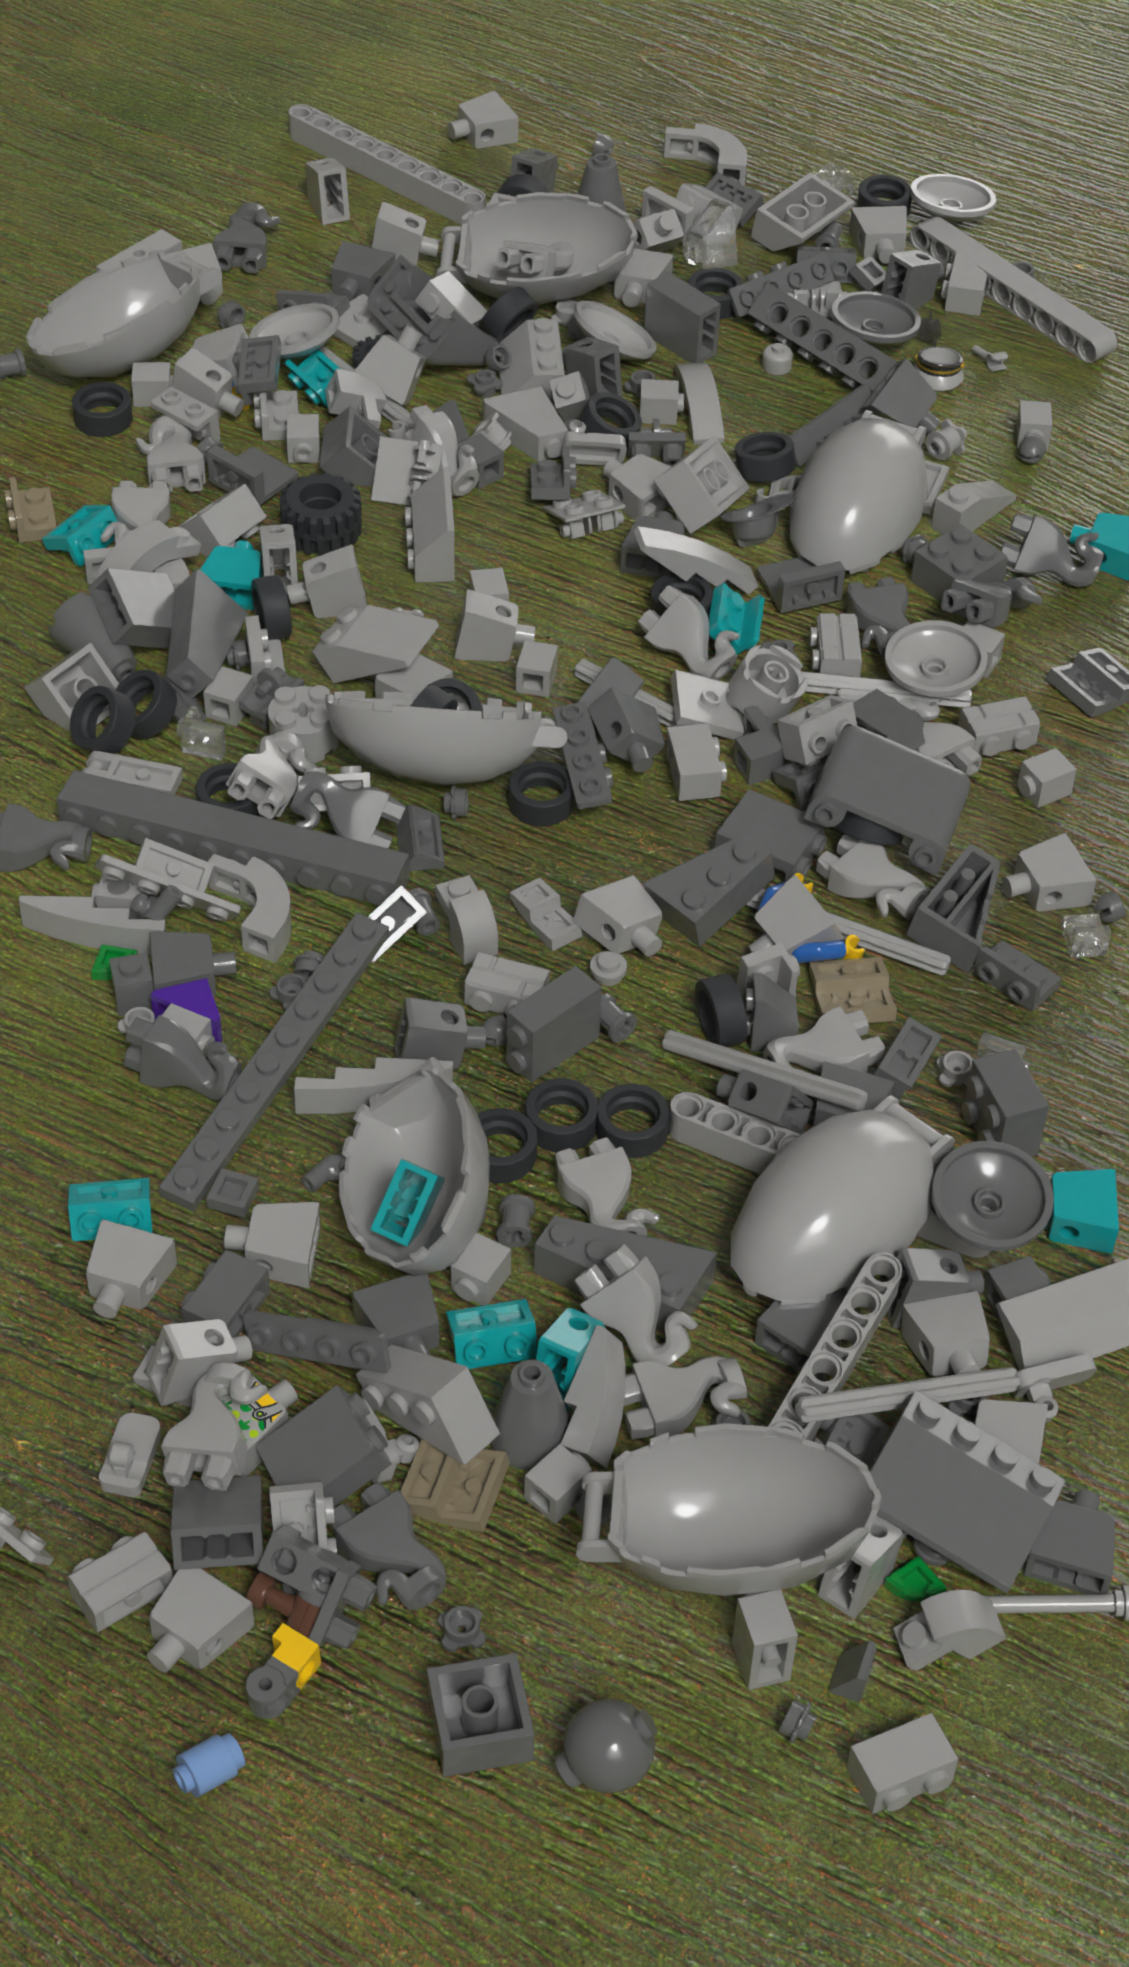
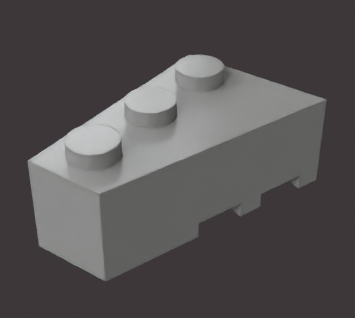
M391 1344L388 1347L391 1368L386 1373L361 1369L356 1374L363 1388L361 1391L362 1397L367 1400L372 1409L384 1414L463 1465H466L500 1435L467 1366Z

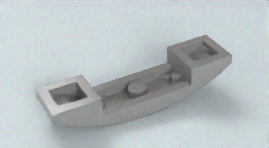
M705 362L675 364L674 369L677 381H679L678 385L679 388L682 387L689 413V429L693 445L703 444L714 435L720 443H724L720 402L710 367Z

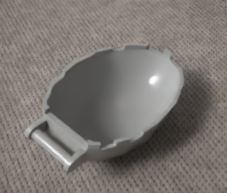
M544 192L517 195V200L501 203L499 199L486 203V208L476 212L470 210L461 218L462 226L443 228L441 233L443 240L440 268L437 269L436 277L449 271L460 283H467L475 290L495 299H499L513 288L522 287L538 305L585 295L616 279L632 257L638 235L630 215L607 201H604L602 205L590 202L589 197L579 194ZM504 240L535 243L548 247L553 243L561 241L568 243L574 250L573 264L566 270L554 271L552 276L533 278L501 270L496 262L498 249L503 248ZM455 243H460L456 266H452Z
M163 250L150 251V257L139 261L134 257L120 261L122 267L108 273L105 269H102L86 277L54 299L47 306L49 313L42 320L40 317L34 319L26 335L28 344L34 355L49 372L74 379L115 377L131 370L133 362L152 361L184 333L194 317L201 295L220 284L222 280L221 271L215 267L207 268L191 260L189 255L182 252L168 258Z
M866 410L861 419L838 428L823 441L806 462L794 495L795 500L791 503L789 510L790 541L800 559L804 557L817 566L840 561L845 570H850V575L878 565L881 557L888 552L892 554L902 547L921 520L928 494L924 452L921 449L926 435V427H911L874 416L872 411Z
M366 691L334 692V695H325V703L333 733L358 759L397 778L441 786L486 782L519 768L535 752L537 747L559 748L567 742L568 738L566 731L562 727L557 726L555 721L550 718H541V711H532V703L517 701L516 707L502 706V699L487 697L486 704H482V718V711L469 710L468 704L459 695L450 694L457 699V710L410 706L420 694L417 692L381 691V698H365Z
M431 1057L425 1061V1065L420 1067V1070L386 1092L372 1095L369 1098L370 1107L366 1104L359 1107L353 1117V1120L357 1122L353 1136L345 1139L341 1153L346 1157L345 1170L339 1173V1196L350 1233L361 1243L365 1249L364 1252L370 1258L414 1276L443 1270L458 1261L485 1220L489 1189L490 1159L488 1144L478 1114L463 1091L445 1074L440 1062L436 1058ZM401 1159L408 1160L445 1177L423 1230L407 1247L370 1230ZM394 1220L395 1223L407 1227L405 1223Z
M890 1095L873 1110L832 1116L787 1143L754 1182L731 1231L730 1268L734 1269L743 1282V1289L746 1294L753 1297L762 1294L781 1301L780 1305L817 1303L825 1300L827 1294L844 1288L845 1291H848L871 1255L885 1252L897 1258L900 1249L908 1248L916 1238L917 1232L928 1219L932 1207L933 1167L950 1152L955 1139L949 1134L944 1136L898 1105L899 1100Z
M724 1423L695 1427V1432L677 1434L671 1437L669 1432L651 1438L650 1445L632 1452L627 1450L614 1460V1472H589L583 1476L582 1488L586 1491L582 1541L577 1544L576 1556L585 1562H623L636 1575L673 1590L733 1596L794 1588L852 1558L870 1532L881 1506L882 1496L879 1489L876 1488L866 1464L836 1443L829 1441L827 1445L805 1439V1434L794 1430ZM603 1494H613L608 1540H599Z

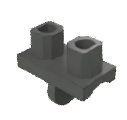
M653 419L652 428H640V432H629L627 457L633 458L637 454H643L650 458L663 457L664 464L673 466L681 460V457H684L686 432H672V428H660V420Z
M279 667L273 670L264 668L257 674L258 683L238 700L239 708L250 714L251 723L263 729L269 727L268 707L274 698L275 691L284 686L291 688L304 686L303 679L290 677Z

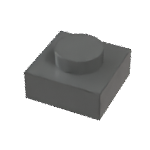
M872 256L855 264L849 272L862 288L870 292L881 287L886 276V271Z
M221 1168L206 1198L207 1208L245 1218L259 1189V1179Z

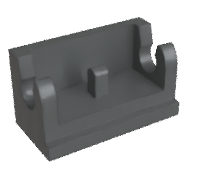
M909 1017L874 1075L895 1081L892 1096L900 1101L906 1090L910 1091L942 1035Z

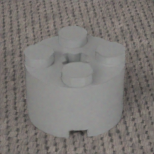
M758 645L749 650L731 677L727 701L733 708L739 709L743 714L744 708L751 706L759 707L764 716L769 717L774 725L778 719L789 715L808 686V678L806 676L804 679L801 671L803 665L800 660L788 650L776 645H770L769 648H760L761 645Z
M316 685L314 687H280L275 691L274 698L268 707L269 735L280 731L292 733L301 739L306 748L307 761L317 763L324 760L325 754L332 749L334 752L339 745V738L332 731L325 703V695L330 694V690L323 685Z

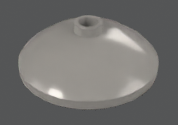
M929 174L915 179L911 184L910 195L915 203L931 216H939L949 223L978 219L987 215L995 208L996 196L994 192L984 184L970 178L951 174Z
M580 301L577 303L574 309V316L585 338L593 337L619 346L620 360H644L654 355L657 349L655 341L635 321L619 311L597 302Z
M317 303L296 305L279 310L262 319L251 330L249 338L279 335L282 343L280 358H303L321 348L334 336L340 325V318L336 309L329 305Z
M929 620L905 626L890 638L885 649V666L894 681L911 692L928 697H948L965 692L982 679L987 668V650L981 639L969 629L947 621Z

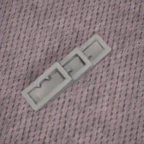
M640 526L633 530L641 551L685 581H688L697 573L716 587L726 580H729L747 594H750L758 587L750 566L723 550L700 540L670 531Z
M19 896L22 925L24 927L56 939L100 949L101 945L104 944L138 950V954L147 953L151 955L150 932H167L165 920L131 919L130 908H95L94 897Z
M376 1057L375 1069L336 1067L335 1079L296 1077L294 1085L296 1114H338L357 1112L363 1104L370 1107L369 1098L372 1095L386 1092L420 1070V1067L425 1065L426 1060ZM438 1060L445 1074L453 1081V1061Z

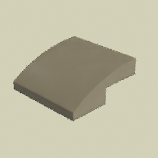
M882 957L809 962L811 985L819 1018L831 1009L841 1006L845 1014L862 1010L868 1023L896 1021L897 1008L889 990V974Z
M421 1439L418 1451L415 1454L400 1492L409 1503L412 1514L452 1527L484 1532L510 1461L506 1452L483 1449L466 1465H463Z

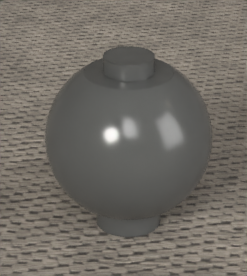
M606 1698L586 1704L569 1721L563 1739L565 1750L555 1756L556 1766L561 1777L571 1788H575L583 1783L589 1789L600 1793H618L632 1788L644 1778L652 1765L655 1755L654 1735L657 1734L655 1723L645 1710L639 1711L635 1706L623 1700Z

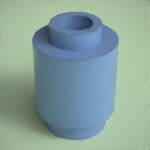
M230 1733L221 1737L215 1734L177 1755V1767L173 1768V1775L183 1793L191 1792L198 1798L236 1777L238 1770L245 1766V1758L239 1744Z

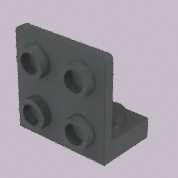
M217 445L207 451L209 481L227 492H231L246 484L259 505L285 488L289 482L295 481L298 478L297 470L255 447H250L239 456H235Z
M801 557V559L794 558L757 567V574L780 613L842 600L845 568L840 561L817 566L806 558Z

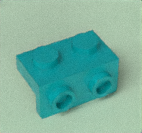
M319 349L313 352L298 367L288 359L284 363L290 371V374L287 375L288 379L297 389L300 390L304 387L306 389L304 391L305 394L316 406L321 403L328 409L325 389L335 370L341 368Z

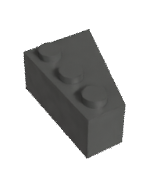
M742 834L644 882L643 887L662 911V919L700 947L775 878L772 853L747 834Z
M970 843L917 908L906 935L925 947L949 955L952 964L969 973L981 947L983 930L987 922L990 901L994 893L1001 862Z

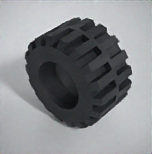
M313 473L310 476L298 477L297 481H291L287 484V488H283L280 497L281 525L291 524L293 526L296 550H304V553L310 555L312 553L324 555L350 544H355L358 541V536H361L362 533L361 496L358 488L354 487V483L350 480L344 481V477L339 475L331 476L329 473L317 475V473Z

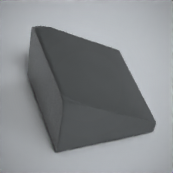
M869 1640L843 1652L839 1656L829 1685V1692L859 1702V1699L862 1700L874 1663L877 1646H875L876 1642Z

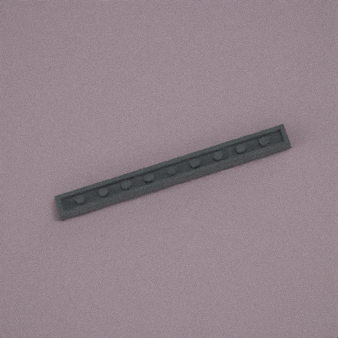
M360 913L354 915L159 1186L161 1197L190 1211H195L214 1184L221 1168L224 1169L385 943L389 937V926Z

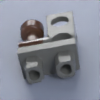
M287 1524L273 1532L257 1568L260 1572L252 1582L246 1599L252 1602L255 1609L261 1610L266 1605H269L288 1617L290 1628L312 1640L319 1647L329 1642L348 1649L355 1642L361 1624L342 1615L346 1603L364 1612L371 1604L378 1587L365 1577L359 1575L362 1568L361 1565L351 1560L348 1562L339 1554L323 1549L300 1536V1531ZM276 1579L297 1589L296 1596L275 1588Z

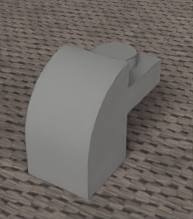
M336 369L325 389L329 413L339 415L350 406L379 429L381 423L380 412L387 401L381 388L364 375Z
M470 875L435 885V895L450 920V941L462 963L466 965L474 962L478 952L492 956L498 955L496 920L484 889L478 891Z
M953 1590L931 1596L920 1602L923 1611L893 1628L907 1667L915 1671L952 1650L968 1659H972L1006 1639L992 1600L971 1590Z

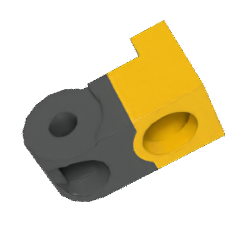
M284 1623L281 1624L272 1636L273 1655L264 1667L255 1669L246 1680L249 1708L256 1717L262 1719H272L283 1713L321 1665L319 1645Z

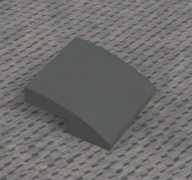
M1101 647L1078 652L1074 663L1052 667L1046 678L1090 717L1109 712L1129 701V670Z

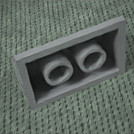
M810 172L757 209L751 237L772 251L801 244L852 208L855 201Z
M539 318L526 320L500 342L509 349L512 357L510 366L499 371V379L503 381V386L500 388L501 395L542 387L552 405H555L549 380L565 376L558 319Z
M443 467L411 493V507H405L406 527H412L406 528L407 548H413L407 549L408 569H414L415 582L454 581V519L450 467Z

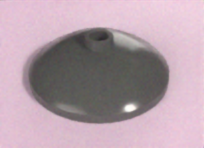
M858 291L841 295L833 302L831 317L835 324L871 346H889L904 343L916 336L921 326V317L910 304L894 296L878 292Z
M977 1141L954 1149L941 1161L932 1182V1202L943 1225L965 1243L985 1250L1006 1251L1030 1243L1045 1229L1053 1210V1190L1043 1168L1024 1151L1002 1142ZM982 1206L990 1207L993 1212L982 1209Z

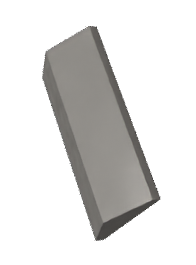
M1129 1258L996 1304L1019 1371L1082 1354H1091L1092 1358H1096L1129 1346Z

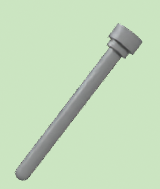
M1122 1585L1120 1590H1113L1112 1594L985 1596L992 1600L996 1613L1113 1612L1115 1617L1122 1616L1123 1621H1129V1585Z

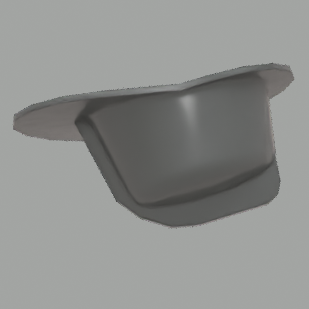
M793 494L772 496L745 508L726 512L720 518L723 521L730 522L738 546L746 547L767 541L774 534L777 528L778 511L793 503L795 497Z

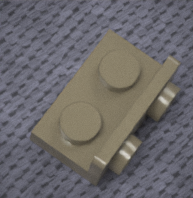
M16 477L9 478L11 490H4L7 510H9L10 530H17L19 543L42 540L44 536L57 527L50 487L18 491Z

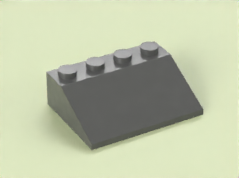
M915 1390L895 1421L869 1471L876 1488L879 1489L882 1496V1503L877 1513L878 1516L1006 1594L1039 1536L1065 1483V1479L1056 1475L1048 1468L1041 1466L1016 1451L1013 1447L1003 1443Z

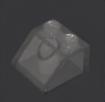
M713 199L686 232V241L683 242V254L685 259H688V263L701 269L738 265L733 204Z

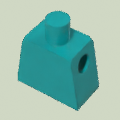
M1101 512L1097 514L1093 528L1074 524L1069 543L1075 544L1076 538L1082 534L1098 533V539L1089 541L1088 544L1100 549L1104 553L1099 570L1129 581V516Z
M244 540L237 541L234 547L220 545L214 547L200 570L240 607L245 610L254 611L251 583L253 579L263 577L261 553L258 550H254L252 544Z
M401 1159L370 1230L406 1247L409 1246L423 1230L445 1177L408 1160ZM394 1220L405 1223L407 1227L395 1223Z
M1115 1169L1067 1171L1052 1174L1050 1183L1053 1190L1054 1203L1052 1214L1048 1221V1238L1052 1242L1104 1253H1113L1119 1231Z
M567 1308L542 1335L538 1342L536 1360L545 1363L552 1370L563 1401L596 1326L599 1325L604 1328L606 1326L602 1321L589 1316L586 1312L582 1313L573 1308ZM568 1360L566 1367L562 1369L563 1363ZM564 1403L568 1412L571 1407Z

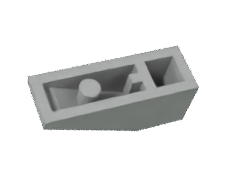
M993 481L955 484L936 498L931 528L942 535L960 524L970 531H974L1014 502L1017 495Z

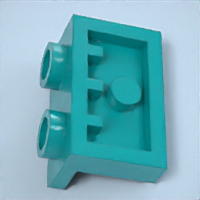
M84 505L44 536L42 541L47 550L69 552L76 566H83L85 564L83 550L105 548L113 542L114 535L106 542H102L101 535L109 524L118 521L110 505Z
M725 583L714 588L709 616V635L715 640L720 632L725 630L739 633L737 640H730V644L736 651V654L752 649L760 638L765 599L761 595H757L750 601L745 602L739 593L730 589Z
M149 1177L69 1184L68 1210L72 1240L96 1239L102 1219L152 1233Z
M526 1299L446 1311L447 1327L454 1345L455 1363L467 1366L468 1369L536 1358L538 1349L536 1324Z

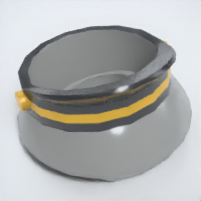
M933 346L922 349L918 355L916 354L915 361L917 362L913 366L934 392L951 390L959 386L964 380L963 369L965 363H963V357L955 350Z

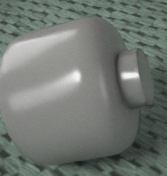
M781 343L768 345L764 349L762 357V368L764 371L773 375L788 373L792 368L793 353L791 349Z

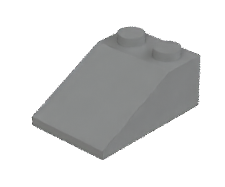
M715 435L654 480L659 494L670 503L675 511L677 520L684 524V528H687L690 534L719 516L750 489Z
M372 605L357 608L349 606L340 611L332 627L322 633L320 636L321 641L314 648L313 653L333 683L409 667L439 627V624L433 619Z

